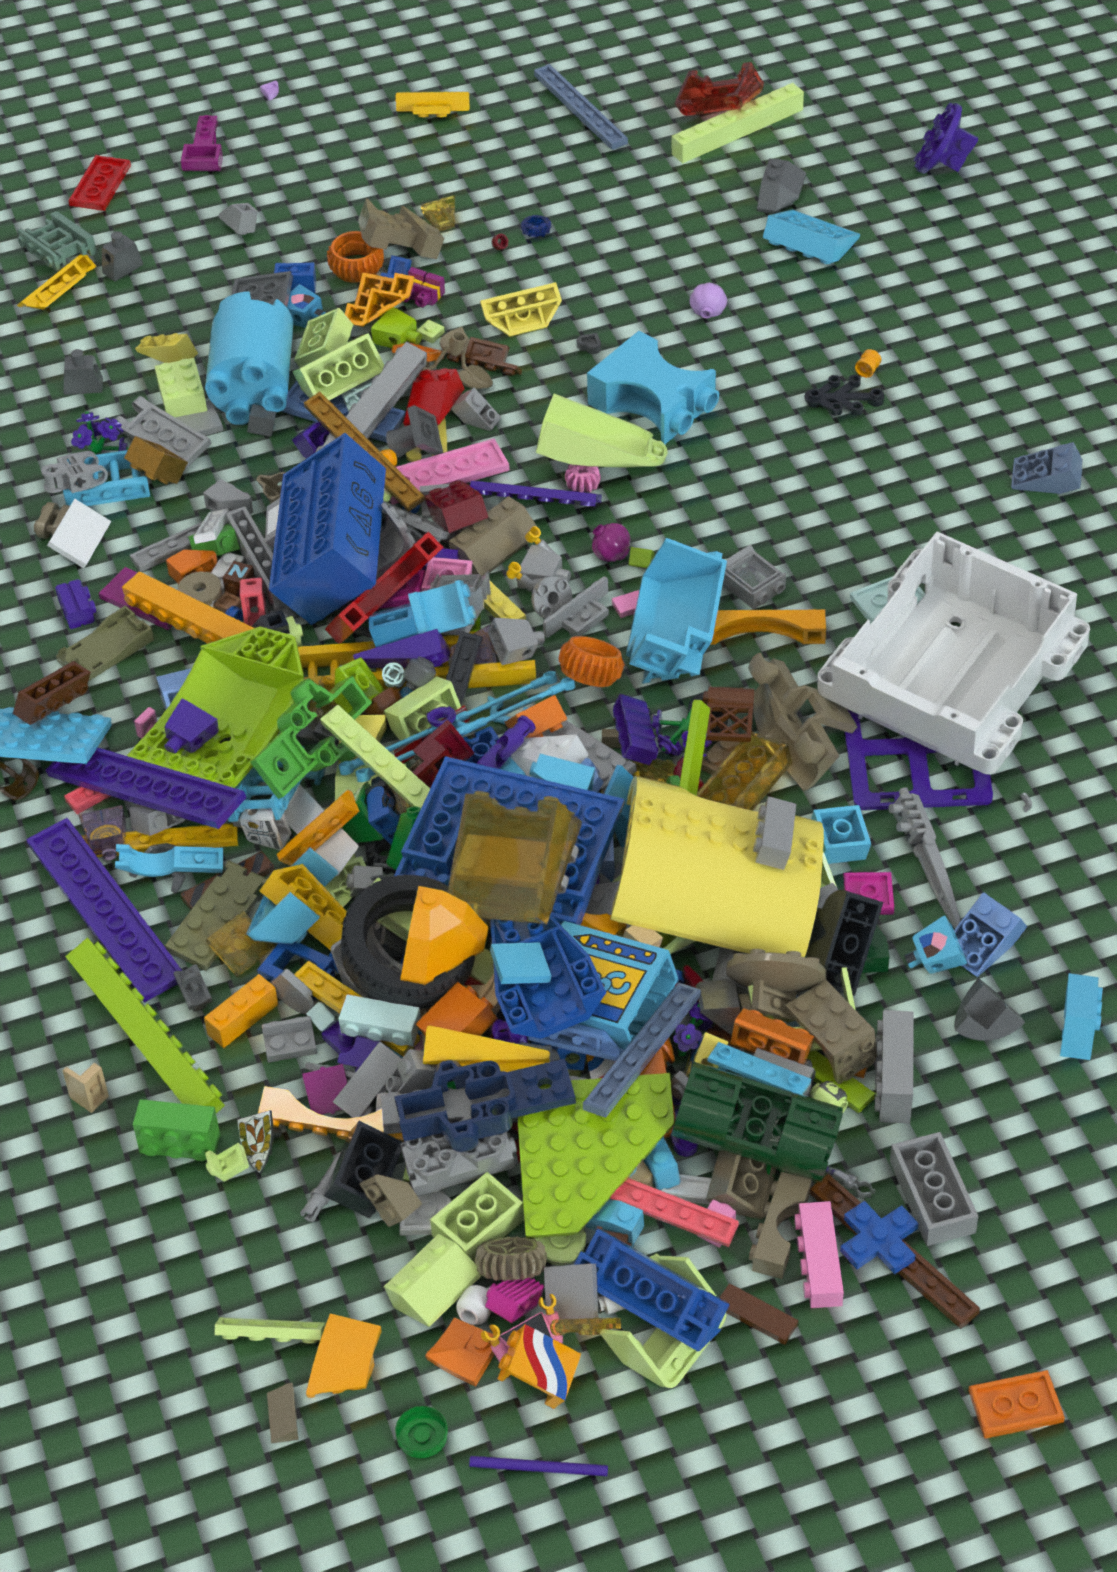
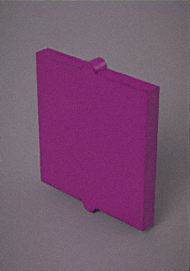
M343 1064L328 1068L322 1066L320 1070L302 1074L312 1111L322 1115L326 1113L335 1114V1111L342 1110L333 1101L347 1084Z

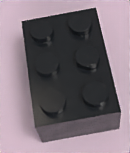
M359 1120L346 1138L323 1196L370 1218L377 1209L366 1196L360 1183L377 1174L391 1178L401 1154L400 1143L403 1142Z

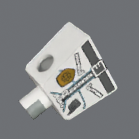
M272 808L245 809L238 821L233 822L234 827L243 828L249 842L277 850L284 848L292 834L284 813L280 820H275Z

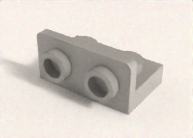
M310 1016L273 1021L262 1025L268 1063L317 1054Z

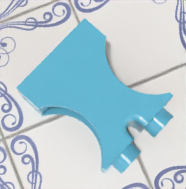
M641 331L636 332L587 372L589 405L606 414L628 412L648 418L658 427L661 433V441L664 444L677 434L684 435L692 426L694 418H697L703 412H711L719 400V391L716 390V370L690 371L669 364L658 351V340Z

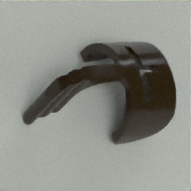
M18 758L23 763V769L20 774L0 761V768L15 778L11 785L0 786V792L10 799L20 800L31 793L38 782L39 772L27 759Z

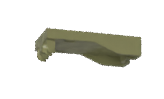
M125 605L109 615L91 634L67 649L65 647L60 649L59 654L56 655L57 662L65 666L75 661L91 672L88 680L90 681L154 641L152 628L143 620L140 621L135 617V613Z

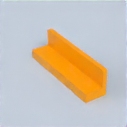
M347 790L288 842L277 853L278 860L291 866L309 848L315 851L359 812V809L355 803L352 791Z

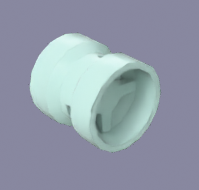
M389 663L383 668L382 677L388 688H393L394 686L400 688L405 683L403 678L404 669L400 664Z

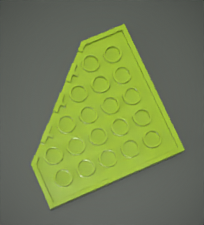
M670 1073L639 1075L606 1118L583 1110V1102L602 1078L571 1080L576 1104L518 1117L526 1238L579 1235L591 1218L608 1202L612 1194L629 1178L640 1162L650 1154L662 1137L674 1126ZM544 1084L539 1088L548 1089L549 1087H551V1085Z

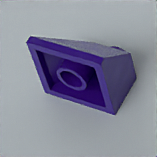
M316 421L291 440L302 456L308 458L316 452L319 446L324 445L330 432L319 421Z

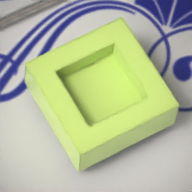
M427 320L416 330L422 334L423 340L432 344L445 333L444 326Z

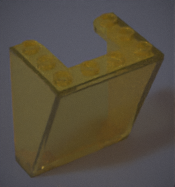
M475 791L474 794L465 793L447 893L468 903L480 918L547 924L582 825V821L575 816V813L569 811L566 805L559 802V799L545 796L544 800L538 801L537 807L539 809L536 812L529 811V809L524 807H514V810L506 809L497 800L489 797L487 792Z

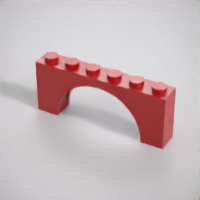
M428 531L376 580V584L372 589L364 591L325 630L338 644H341L444 547Z

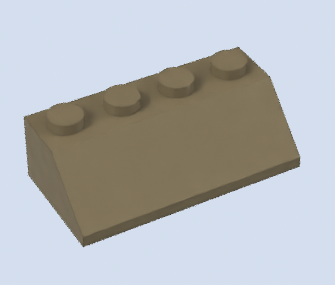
M509 496L487 512L489 518L469 525L449 540V549L458 550L459 560L472 561V574H481L483 576L488 570L490 573L529 543L526 541L525 535L536 524L526 508Z
M721 1150L717 1156L706 1200L710 1203L713 1199L719 1203H726L736 1211L737 1215L763 1219L764 1208L769 1199L774 1180L772 1176L773 1174L775 1176L776 1169L771 1167L770 1174L768 1175L765 1163Z

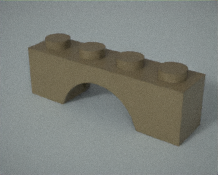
M781 1172L779 1180L773 1181L770 1192L773 1198L771 1202H766L763 1217H766L764 1224L759 1223L756 1238L759 1240L757 1245L752 1244L749 1254V1260H752L753 1272L783 1279L790 1258L791 1244L780 1235L777 1228L785 1219L794 1216V1214H799V1203H808L811 1188L810 1179Z

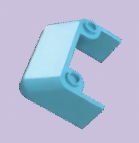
M311 848L291 865L303 864L324 887L339 872ZM291 892L277 905L264 895L246 935L254 941L283 944L300 943L306 936V931L320 916Z

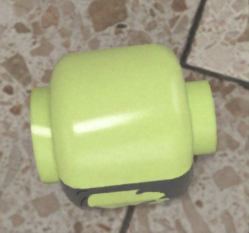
M825 1081L821 1084L817 1083L810 1091L811 1098L843 1107V1113L848 1106L846 1092L831 1081Z

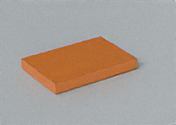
M1048 1370L969 1386L968 1392L984 1439L1064 1423L1065 1417Z

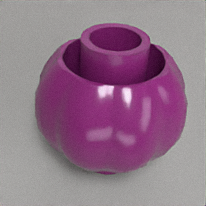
M609 523L603 526L600 524L593 530L592 550L598 559L612 562L620 561L627 556L630 551V534L623 525Z

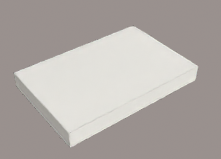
M74 499L47 546L84 568L111 521Z

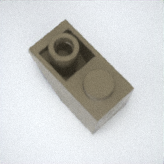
M377 1174L360 1183L366 1196L371 1200L388 1227L403 1221L422 1205V1202L408 1182Z

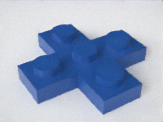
M865 1201L844 1214L845 1222L857 1235L842 1244L840 1252L856 1269H859L878 1256L893 1274H896L915 1261L916 1255L907 1247L902 1239L916 1231L919 1223L902 1205L882 1219Z

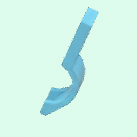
M116 844V851L119 852V861H115V868L140 876L156 877L173 872H223V848L174 846L172 850L164 853L148 854L138 852L132 849L130 845Z

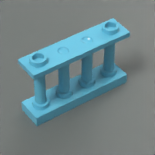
M128 450L96 455L99 459L98 465L104 466L107 472L111 471L112 481L104 482L99 486L76 493H71L69 489L63 490L66 505H71L74 499L86 506L150 497L147 476L141 477L140 471L130 466L131 462L124 459ZM88 457L84 463L89 465L94 461V458ZM131 468L133 478L120 480L119 470ZM103 471L95 472L93 474V478L98 479V473H102Z
M278 761V768H284L283 764ZM253 767L235 787L236 789L243 790L247 798L228 818V821H238L245 809L271 808L275 820H280L301 780L284 797L278 799L268 786H258L260 782L265 781ZM254 795H272L270 799L250 800Z
M720 1042L717 1043L707 1060L718 1065L720 1070L727 1072L730 1070L744 1078L753 1079L760 1083L801 1095L805 1093L811 1083V1079Z

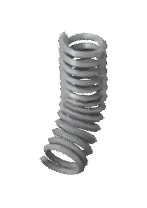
M1022 793L1020 797L1025 802L1023 809L1025 808L1024 812H1027L1032 807V801L1026 793Z

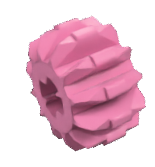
M568 465L565 473L566 485L568 489H572L575 492L591 493L600 484L601 475L599 474L598 467Z

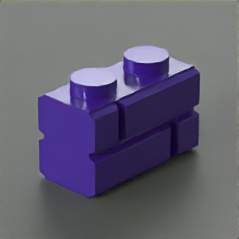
M79 579L70 581L68 584L56 585L57 598L69 628L74 629L81 627L82 624L87 625L95 621L93 613H97L93 600H88L91 597L87 586L83 587Z

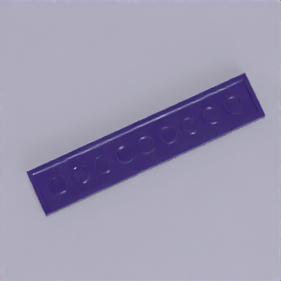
M98 747L87 764L54 761L46 769L48 776L216 829H219L247 798L243 790Z
M68 818L26 839L30 849L88 928L106 949L108 955L119 965V970L131 980L132 983L130 985L133 989L136 988L144 996L145 999L142 1000L144 1003L177 985L173 972L182 971V969Z

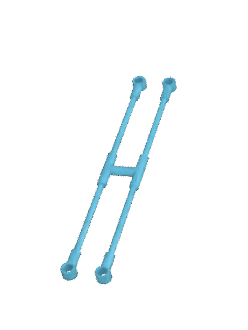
M555 671L545 672L542 677L531 681L530 684L472 710L456 714V719L452 725L461 736H464L486 726L488 722L544 697L553 696L564 690H572L576 687L575 681L569 677L563 678L560 683L549 687L548 690L486 718L482 717L470 723L463 722L476 713L528 690H535L546 684H554L558 681ZM431 726V728L386 747V749L391 752L433 733L438 727ZM411 750L396 758L401 762L416 754ZM359 758L341 762L338 765L340 774L349 775L354 772V769L365 765V763ZM361 768L355 772L358 782L369 781L372 776L376 775L370 768Z

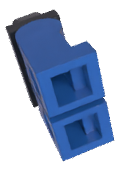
M378 776L371 780V787L365 789L368 821L392 845L400 815L406 812L405 809L408 808V805L397 792Z

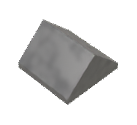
M735 981L699 982L696 987L701 990L699 998L701 1013L732 1035L735 1019L740 1013Z

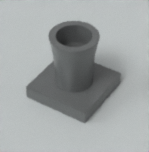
M415 405L407 408L411 425L389 430L386 433L388 447L395 452L397 458H400L416 447L432 455L443 453L436 416Z

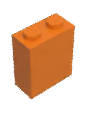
M457 982L415 1025L425 1037L426 1029L429 1025L481 1036L498 1018L492 1012L494 1006L485 997L479 999L478 993L471 986L468 985L465 988Z

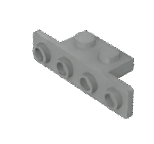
M604 576L595 581L585 591L579 593L555 613L546 617L543 621L544 636L549 638L562 627L574 636H581L607 617L609 609L599 603L598 600L608 593V578Z

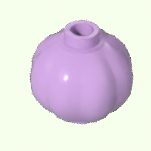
M714 283L698 285L693 290L689 300L693 311L706 319L720 315L727 305L726 294L720 286Z

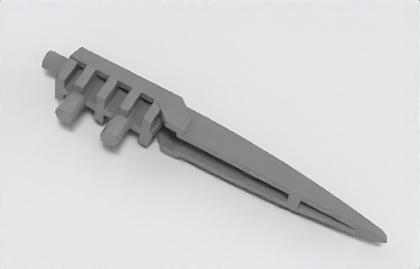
M901 788L899 790L900 796L896 802L889 805V812L897 813V816L903 817L897 823L896 829L898 832H905V835H911L908 842L909 844H915L913 852L918 857L941 907L953 927L956 928L960 923L951 884L935 842V832L919 795L910 794L907 788Z

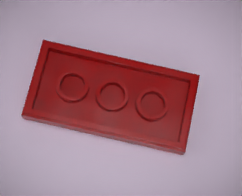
M95 155L69 198V206L105 211L131 167V161Z

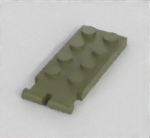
M230 860L225 864V869L227 870L222 877H215L165 945L169 953L193 965L197 964L198 968L204 971L208 970L232 937L237 922L240 919L244 920L258 901L257 893L267 881L266 878L252 871L248 876H245L247 869Z

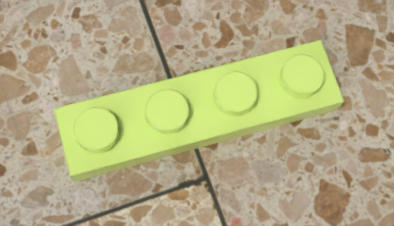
M220 1317L215 1323V1335H222L224 1339H237L238 1336H245L253 1341L275 1338V1341L278 1342L302 1339L303 1343H316L318 1340H321L325 1323Z

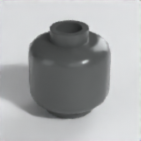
M421 656L411 659L403 672V678L407 681L406 686L416 690L430 682L436 675V670L433 668L434 664Z

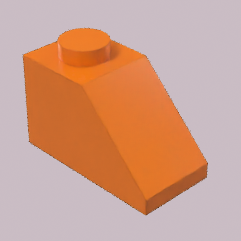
M182 550L166 559L168 574L179 584L185 576L200 571L211 573L217 564L216 553L204 550Z

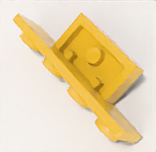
M469 92L396 93V111H413V114H418V117H429V114H436V117H447V114H450L451 111H469L470 109Z

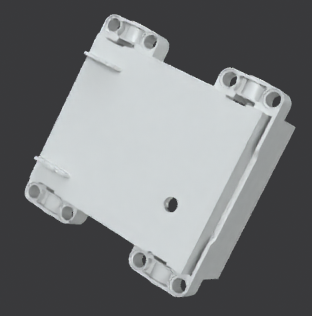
M936 532L923 549L914 550L889 581L888 603L874 621L870 624V620H867L855 637L844 639L828 658L827 662L818 672L817 689L822 697L859 714V719L865 717L955 760V765L957 766L959 763H962L981 773L993 774L1010 755L1021 738L1023 718L1017 713L1043 676L1051 680H1061L1067 675L1088 645L1090 626L1087 622L1074 617L1077 593ZM922 582L925 584V595L917 604L915 592ZM951 622H959V623L961 624V626H960V627H957V626L951 625L950 623H951Z

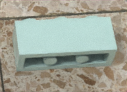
M353 995L346 996L338 1018L341 1033L351 1037H366L374 1041L393 1042L400 1046L414 1045L419 1030L415 1024L421 1019L419 1007L388 1003Z

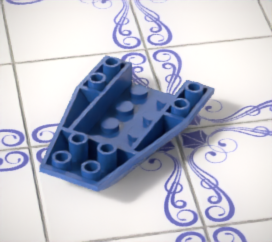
M535 899L490 918L492 944L540 942L551 973V981L549 983L501 984L493 961L495 995L511 1033L543 1039L588 1020L605 996V988L589 954L542 904Z

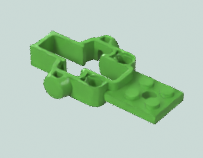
M353 676L340 681L330 691L321 685H317L310 678L301 681L290 691L294 703L277 720V726L281 733L250 761L278 799L284 797L310 770L317 772L331 766L337 760L341 762L351 761L356 757L342 742L336 747L333 735L319 741L308 753L296 739V734L317 716L315 711L311 712L307 708V703L311 699L317 703L315 706L318 709L331 703L342 692L353 708L348 714L354 720L372 703L355 682ZM278 761L283 764V772L277 766Z

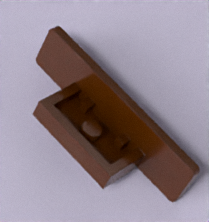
M470 337L465 353V364L481 365L486 370L493 372L496 369L502 370L504 374L514 376V374L521 375L522 370L517 365L505 363L510 349L507 345ZM449 351L446 352L445 355L449 361L456 363L459 360L461 361V354L453 356Z

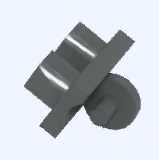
M197 964L192 965L186 970L173 972L189 1010L199 1011L206 1008L207 1004L212 1002V997Z

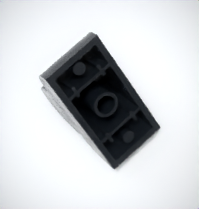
M846 890L833 892L826 899L822 909L817 908L806 956L819 959V964L826 969V980L838 992L844 993L841 982V969L847 967L852 995L855 996L884 902Z

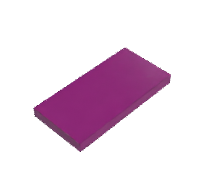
M124 567L99 592V598L119 608L126 605L136 616L166 630L172 627V625L161 622L153 615L146 614L141 609L126 603L122 586L137 574V572L127 567Z

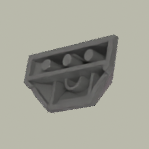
M769 158L761 181L757 212L776 214L780 212V209L798 200L805 181L806 172L789 161Z

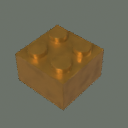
M137 436L134 437L124 459L131 462L130 466L138 471L143 470L145 472L144 475L152 480L157 479L165 484L169 482L178 484L188 464V461L160 444Z

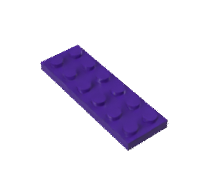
M471 481L470 484L481 495H492L493 491L497 492L496 496L513 497V494H517L518 499L533 500V496H538V501L554 502V498H558L559 503L575 504L576 500L580 501V505L595 506L596 503L602 502V494L483 481Z

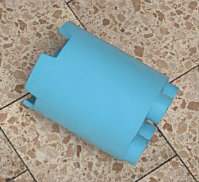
M250 292L236 293L220 302L219 310L213 319L205 390L210 401L218 409L225 412L227 420L234 425H244L249 422V415L253 404L263 406L267 411L280 412L286 407L293 319L287 307L278 299L271 305L267 302L251 300Z

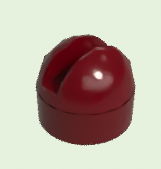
M502 233L495 235L491 241L492 247L496 250L505 249L508 246L506 235Z

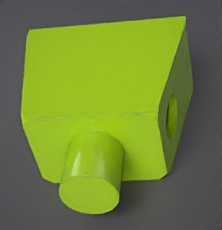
M395 307L388 310L371 327L373 343L393 348L395 344L405 342L418 345L421 342L422 334L416 331V320Z

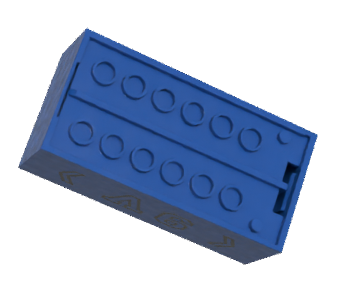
M346 433L283 474L269 591L311 625L319 620H323L331 612L339 610L344 604L356 599L358 595L372 589L376 584L383 509L381 504L384 497L386 468Z

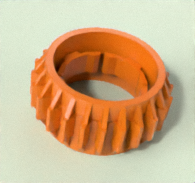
M361 231L346 232L336 237L331 246H329L327 251L328 266L333 271V274L341 280L360 282L363 273L373 275L378 273L382 263H384V251L380 248L368 246L362 239ZM350 255H366L359 259L345 258Z
M585 636L570 638L561 647L558 657L561 670L567 677L596 687L611 686L617 679H620L625 665L621 651L605 641Z

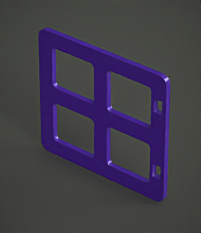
M848 710L857 725L853 733L844 732L854 805H859L860 810L889 809V805L894 804L900 796L899 792L872 793L869 791L865 757L872 755L905 754L908 756L913 790L909 791V793L919 795L924 808L988 805L992 802L993 790L990 774H984L972 769L974 788L933 790L930 785L926 754L938 752L907 737L865 740L862 738L859 714ZM966 795V799L952 800L953 796ZM894 798V802L880 803L881 799Z

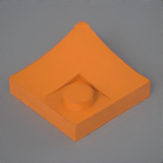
M454 1318L441 1338L425 1356L428 1361L442 1370L476 1387L495 1354L491 1349V1342H485L481 1338L483 1329ZM487 1332L488 1336H489L490 1338H492V1337H493V1334L490 1333V1332Z

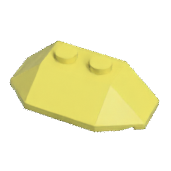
M555 282L481 300L480 304L485 320L508 337L547 328L562 300L557 283Z

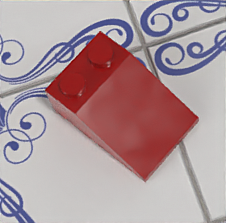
M443 368L440 370L426 369L421 371L413 382L407 408L415 405L435 415L437 425H440L464 391V386L457 369ZM408 409L406 410L403 422L404 427L411 425Z

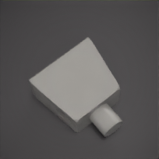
M494 618L487 632L501 665L531 658L537 646L544 644L545 641L544 633L542 631L533 632L529 621L525 619Z

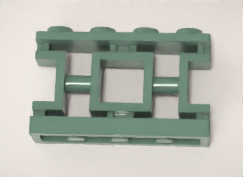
M58 211L50 214L52 220L46 219V225L34 231H31L29 228L25 229V231L21 228L17 230L19 235L17 239L20 246L27 249L30 254H34L40 261L42 260L48 267H52L56 271L61 270L59 264H67L65 259L77 253L83 256L87 253L90 256L98 253L93 236Z

